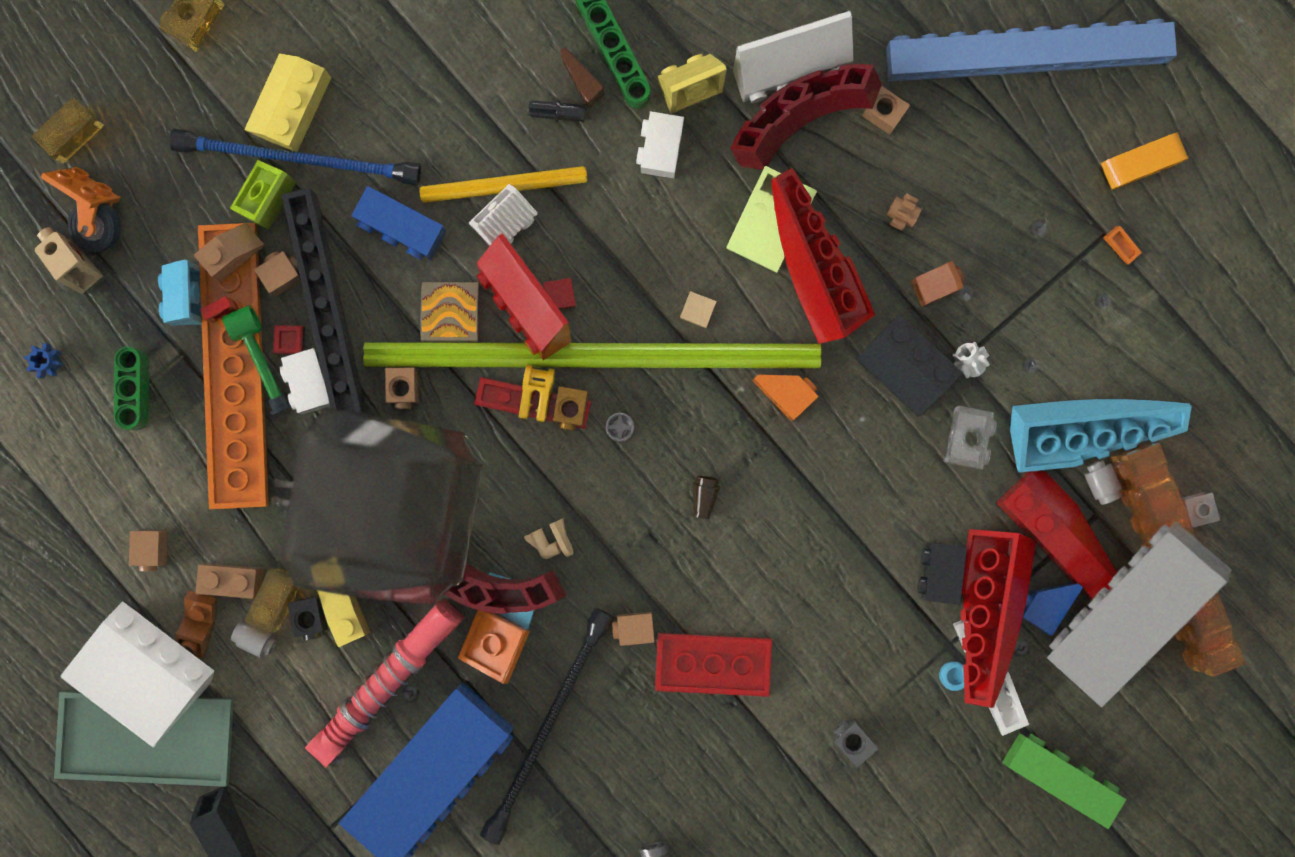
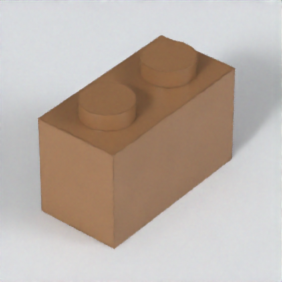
M210 563L198 565L195 594L250 599L262 597L264 568Z

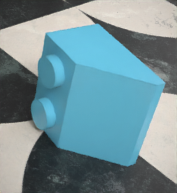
M180 260L162 265V274L158 276V285L163 296V302L159 304V314L161 319H163V323L171 326L202 325L200 311V267L189 260Z

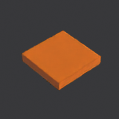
M477 610L458 659L502 684H507L530 631L498 613Z

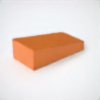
M1116 226L1103 237L1126 264H1130L1142 253L1121 226Z

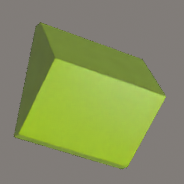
M257 160L230 209L269 230L284 205L282 194L290 193L296 181L284 171Z

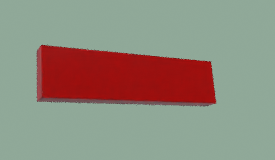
M480 377L474 405L519 415L523 393L522 386ZM537 390L533 393L531 402L533 405L530 407L529 417L532 418L537 416L536 409H538L540 393ZM556 393L550 395L546 421L554 422L553 417L558 395ZM587 400L583 427L576 426L577 428L586 429L591 401ZM568 402L563 406L564 416L571 418L577 415L579 408L575 402Z

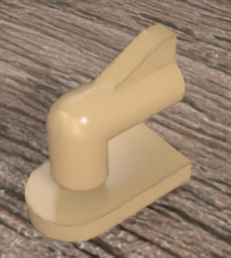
M563 518L549 524L557 540L551 544L548 543L542 528L524 536L525 540L538 550L543 559H550L560 554L561 551L566 557L573 555V548L566 534Z

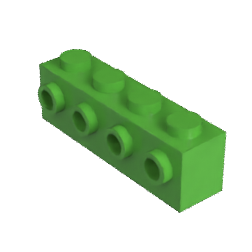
M1019 733L1002 763L1109 830L1127 800L1118 794L1120 788L1106 779L1102 784L1093 779L1096 773L1081 764L1078 768L1070 765L1068 762L1071 758L1059 750L1055 749L1053 753L1043 748L1046 742L1030 733L1027 738Z

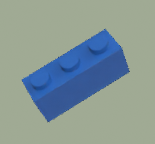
M369 186L366 187L351 215L358 221L356 225L358 228L369 234H372L373 230L383 235L381 240L394 247H397L398 243L407 247L406 253L419 260H422L423 256L430 260L432 259L447 231L443 225Z

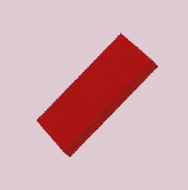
M658 633L655 691L770 697L772 638Z

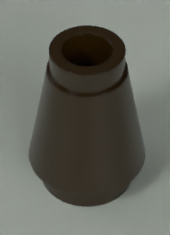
M696 476V482H693L694 517L710 519L721 488L718 485L719 479L710 476Z

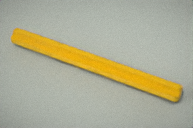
M584 166L422 186L419 191L420 199L422 202L427 203L499 194L508 184L518 191L585 183L587 182V171Z

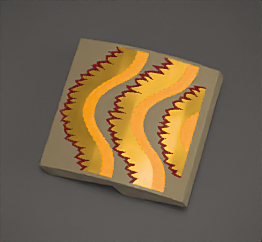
M422 282L421 343H478L479 282Z

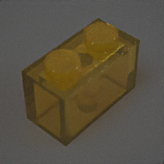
M72 97L31 137L50 157L64 164L104 124L83 103Z
M270 568L244 622L270 634L278 631L289 609L288 603L293 601L303 579L281 568Z

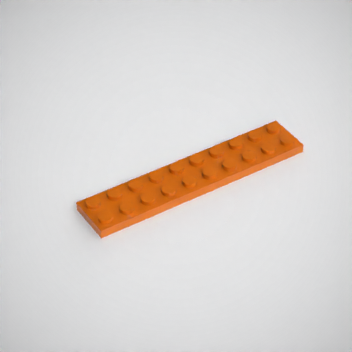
M244 223L198 225L199 250L215 236ZM247 223L258 236L257 224ZM259 251L222 282L211 277L199 262L201 309L226 296L234 300L238 309L251 305L261 323L260 278L254 271V269L259 267ZM201 313L209 509L269 507L264 384L244 340L233 342L225 329L223 319L212 323L205 320ZM261 331L254 334L263 354Z

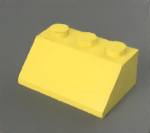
M279 54L244 130L285 149L298 152L332 77L325 68L305 59Z

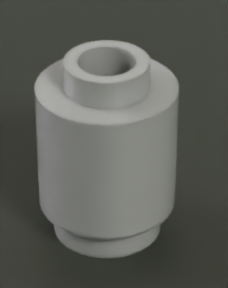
M1101 460L1087 466L1088 472L1084 476L1095 500L1098 499L1100 504L1104 505L1122 497L1120 491L1122 486L1111 463L1105 464Z
M241 620L231 636V641L236 643V647L259 658H263L265 654L269 656L277 643V640L274 639V632L252 621L245 622Z

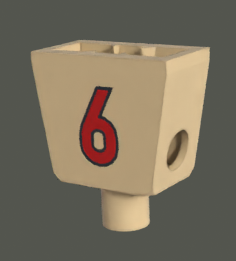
M50 227L42 229L37 234L40 244L35 247V252L56 281L83 294L103 277L82 250L69 238L57 231L54 232Z

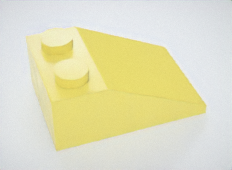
M698 54L688 59L687 64L677 68L676 65H672L662 70L661 75L658 76V85L670 113H675L722 93L726 67L724 63L711 54L704 57L702 54Z

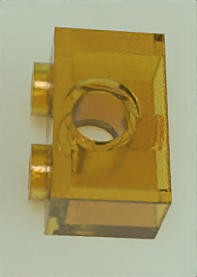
M175 0L170 9L162 14L158 28L171 39L197 52L224 4L221 0ZM189 10H194V15L190 19L184 20L185 14Z

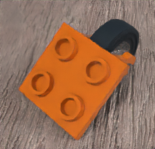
M77 167L43 173L41 176L43 180L76 200L77 206L72 209L68 218V230L72 240L80 248L89 252H100L111 248L118 241L121 233L120 219L112 208L114 203L119 202L120 197L114 194L108 185L95 182L88 177L89 174L86 171Z

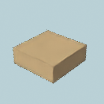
M690 291L680 319L706 329L717 301Z

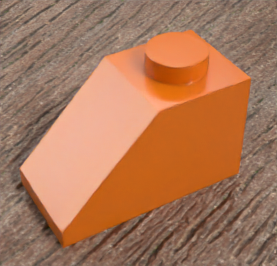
M757 375L752 380L790 421L795 420L819 397L815 393L817 387L807 377L802 380L800 376Z

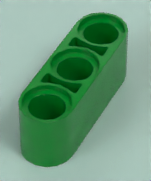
M122 347L117 351L114 358V421L121 429L138 431L143 429L149 420V358L142 350ZM131 354H135L136 363L133 367L129 368L127 364L128 357ZM131 382H134L136 384V392L134 395L129 396L127 387ZM133 410L136 413V420L130 425L127 422V415Z

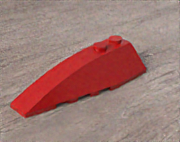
M793 168L771 179L775 215L791 279L818 343L821 344L845 338L874 317L875 313L854 263L849 256H843L838 248L841 244L836 235L829 234L824 226L826 222L821 212L813 209L810 204L811 196Z
M1044 470L1027 472L996 502L1029 538L1036 540V545L1073 583L1083 587L1081 591L1090 601L1093 600L1104 586L1108 590L1111 588L1108 584L1117 574L1114 566L1079 506Z
M969 529L961 593L963 595L961 621L964 622L965 637L962 638V649L966 652V664L963 665L965 703L994 708L1015 650L1027 601L1036 540L1020 533Z

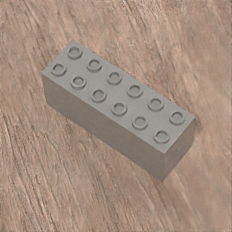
M1176 521L1170 527L1164 524L1149 541L1152 546L1147 548L1144 545L1128 563L1131 566L1130 569L1123 566L1108 584L1111 588L1108 590L1104 586L1089 603L1088 606L1091 609L1088 610L1084 607L1069 624L1068 627L1071 630L1065 627L1049 645L1052 651L1047 659L1100 707H1103L1229 579L1232 569Z

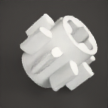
M976 342L965 343L957 349L956 354H953V358L956 361L954 365L964 373L966 378L977 377L990 365L986 359L989 354L984 346L979 348Z

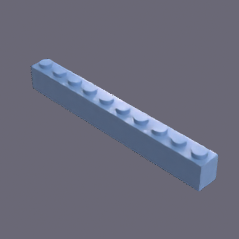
M1153 19L1147 21L1146 24L1124 21L1119 23L1118 26H1108L1107 23H1095L1088 28H1079V25L1072 24L1057 30H1051L1049 26L1035 28L1034 31L1023 32L1021 28H1013L1005 31V33L996 34L994 30L980 31L977 35L955 32L951 33L949 37H938V34H926L919 39H910V36L903 35L894 37L886 47L888 82L1168 64L1177 56L1174 22L1164 23L1163 19Z

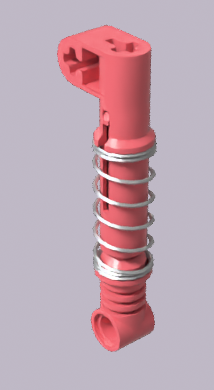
M445 598L436 603L405 639L399 640L392 646L393 653H385L384 663L374 666V674L364 677V684L354 688V695L346 697L340 703L335 717L309 742L305 749L327 768L358 732H364L370 727L371 721L369 717L378 718L377 712L381 707H388L387 701L391 696H398L397 689L402 684L408 685L407 678L412 673L418 674V671H421L426 663L425 658L451 634L465 617Z

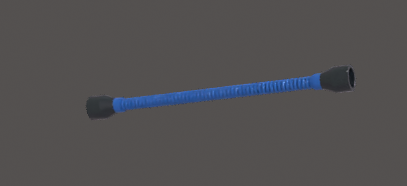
M175 128L170 135V149L175 152L189 153L212 150L292 163L298 162L299 164L305 163L306 165L312 164L313 166L319 165L320 167L341 170L348 169V171L355 170L356 172L362 171L363 173L384 175L402 184L413 186L419 185L421 177L420 163L402 162L380 165V163L373 164L372 162L366 163L365 161L337 157L330 158V156L209 140L189 130Z

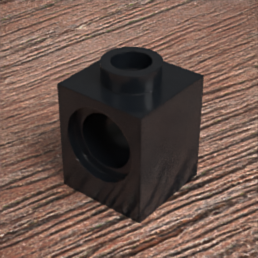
M319 596L288 603L294 637L303 636L304 641L321 637L320 632L328 630L327 620ZM306 611L314 615L315 622L312 627L305 625L303 622V615Z

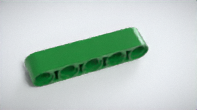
M574 0L626 103L634 109L645 107L650 100L649 83L606 0ZM595 14H603L606 17L602 23H595L591 19ZM610 38H614L619 42L615 48H608L604 43ZM622 63H628L632 69L628 73H621L617 70V67ZM634 88H641L645 92L641 98H634L629 93Z

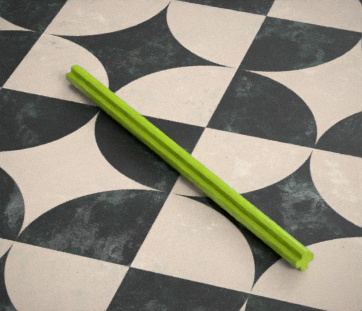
M364 343L363 362L366 367H526L527 364L533 365V367L565 368L821 367V344L569 343L544 361L538 353L532 355L525 343Z

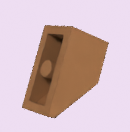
M244 223L215 236L197 251L194 256L211 277L222 282L263 248L265 244L249 225Z

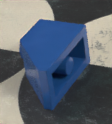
M1070 582L1031 591L1027 596L1023 620L1045 634L1052 636L1083 587Z

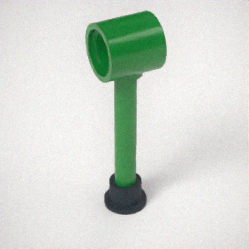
M248 305L223 315V323L231 340L237 342L243 339L270 397L268 402L272 408L271 415L291 407L285 395L280 393L254 334L262 331V326L253 307Z

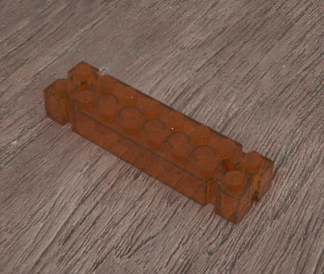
M1160 443L1140 445L1110 457L1113 469L1118 479H1121L1124 487L1121 491V499L1126 507L1129 506L1133 516L1131 518L1132 527L1137 534H1140L1143 541L1141 548L1144 545L1150 548L1152 545L1149 541L1153 538V535L1164 524L1170 527L1175 521L1197 539L1174 478L1170 476L1166 467L1168 463ZM1217 592L1175 634L1178 641H1184L1186 648L1185 652H1183V658L1187 666L1192 668V670L1200 673L1204 672L1212 677L1246 665L1238 642H1235L1231 632L1233 629Z

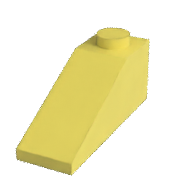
M338 555L310 566L327 623L337 646L341 647L371 633Z

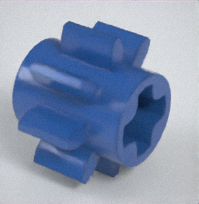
M47 343L42 345V349L32 345V352L29 356H24V359L28 360L29 364L26 370L28 372L37 371V378L45 379L46 373L56 377V370L59 366H64V363L60 362L59 358L62 352L59 350L51 351L52 346ZM42 358H47L46 364H41Z

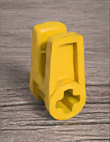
M526 365L519 418L527 419L529 417L530 407L533 405L531 403L534 391L537 390L540 393L538 409H536V419L539 422L545 423L550 395L554 385L555 369L550 368L549 371L534 369L533 365ZM533 377L545 379V382L533 380Z

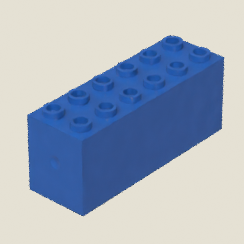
M462 682L338 824L375 857H412L418 848L415 843L418 841L422 845L437 826L435 820L438 819L442 822L456 804L454 801L455 797L457 796L461 800L474 784L475 780L473 777L475 774L481 777L494 761L492 755L495 752L500 755L511 743L513 736L510 733L514 726Z

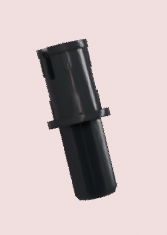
M558 99L557 102L532 100L529 103L528 114L534 118L556 119L555 122L557 123L558 120L584 123L585 104L560 103Z

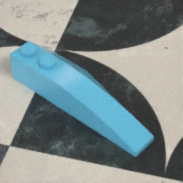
M1130 399L1071 400L1012 406L1010 433L1017 470L1020 473L1076 467L1082 465L1084 460L1096 456L1098 459L1109 456V452L1118 449L1130 450L1136 448L1140 442L1147 440L1155 442L1187 432L1192 406L1189 403Z

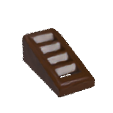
M563 47L560 50L562 62L585 105L590 109L604 96L603 85L567 48Z

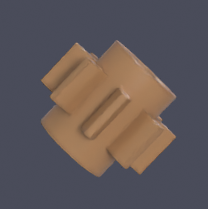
M907 193L903 199L896 196L886 214L892 218L890 225L901 231L905 225L912 228L922 210L916 206L918 199Z

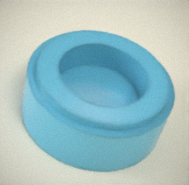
M950 661L941 667L939 679L944 687L952 691H959L964 688L963 664L957 661Z

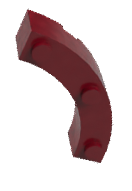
M840 65L838 70L825 73L822 70L815 71L798 78L771 95L759 106L761 110L752 120H747L743 124L733 141L730 150L740 166L763 170L765 166L768 167L777 150L792 134L821 116L845 109H873L882 86L874 65Z
M441 533L431 536L405 550L425 579L428 578L435 586L441 589V593L460 604L480 611L498 614L529 612L546 607L567 596L553 570L543 575L526 579H505L491 576L475 569L462 560L451 549Z

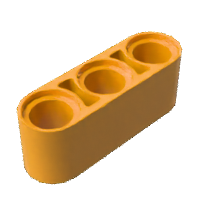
M1176 132L1102 162L1101 166L1111 190L1175 166L1189 158L1180 136Z

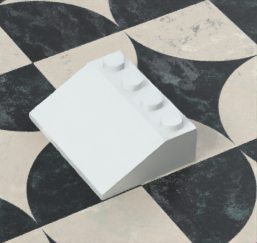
M851 12L838 14L738 46L733 73L743 102L749 100L751 103L763 101L767 98L768 94L777 92L800 77L822 70L823 73L838 70L840 65L852 64L853 35Z
M122 601L94 632L62 673L61 678L154 748L210 685L214 670Z

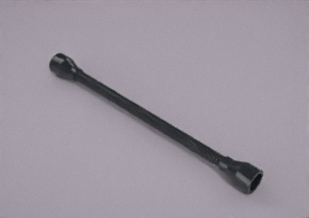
M594 608L588 620L587 633L581 650H579L580 653L577 654L578 656L574 660L575 663L572 664L573 666L569 670L570 673H567L568 676L565 677L566 679L562 683L563 686L560 687L561 689L557 693L558 696L555 697L556 699H554L550 707L551 709H549L545 717L546 719H544L540 727L541 729L537 732L534 742H532L531 748H529V752H527L526 758H524L520 766L521 768L517 772L518 775L515 776L516 778L512 782L513 785L510 786L511 788L507 792L508 795L505 796L506 798L503 799L504 801L498 806L496 812L485 822L479 834L486 841L500 845L507 831V822L511 814L510 808L513 807L512 805L516 801L515 798L518 797L517 795H519L523 787L522 785H524L528 777L527 775H529L533 767L532 765H534L538 757L537 755H539L543 748L542 745L546 742L549 732H551L552 726L556 722L555 719L558 718L557 716L561 712L560 709L563 708L562 706L566 702L565 699L568 698L567 696L571 692L570 689L573 688L572 686H574L578 679L577 676L581 673L582 666L586 663L587 656H589L593 649L592 647L609 630L615 618L599 608Z

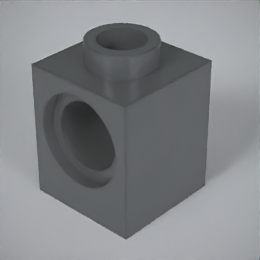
M853 719L848 722L843 720L833 729L835 734L831 736V739L856 768L878 750L877 746ZM851 734H857L860 738L858 745L853 748L847 747L845 745L846 738Z

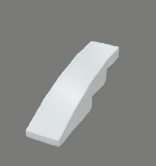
M960 620L953 623L962 645L965 631L964 622ZM1007 671L994 708L989 707L1002 736L1029 725L1010 674Z

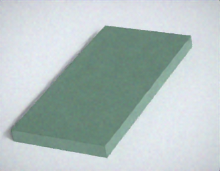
M78 691L59 692L54 779L226 787L229 785L234 699L198 697L153 748Z

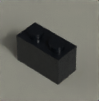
M927 542V548H923L921 553V565H925L924 575L919 577L917 592L921 594L922 600L960 605L966 547Z

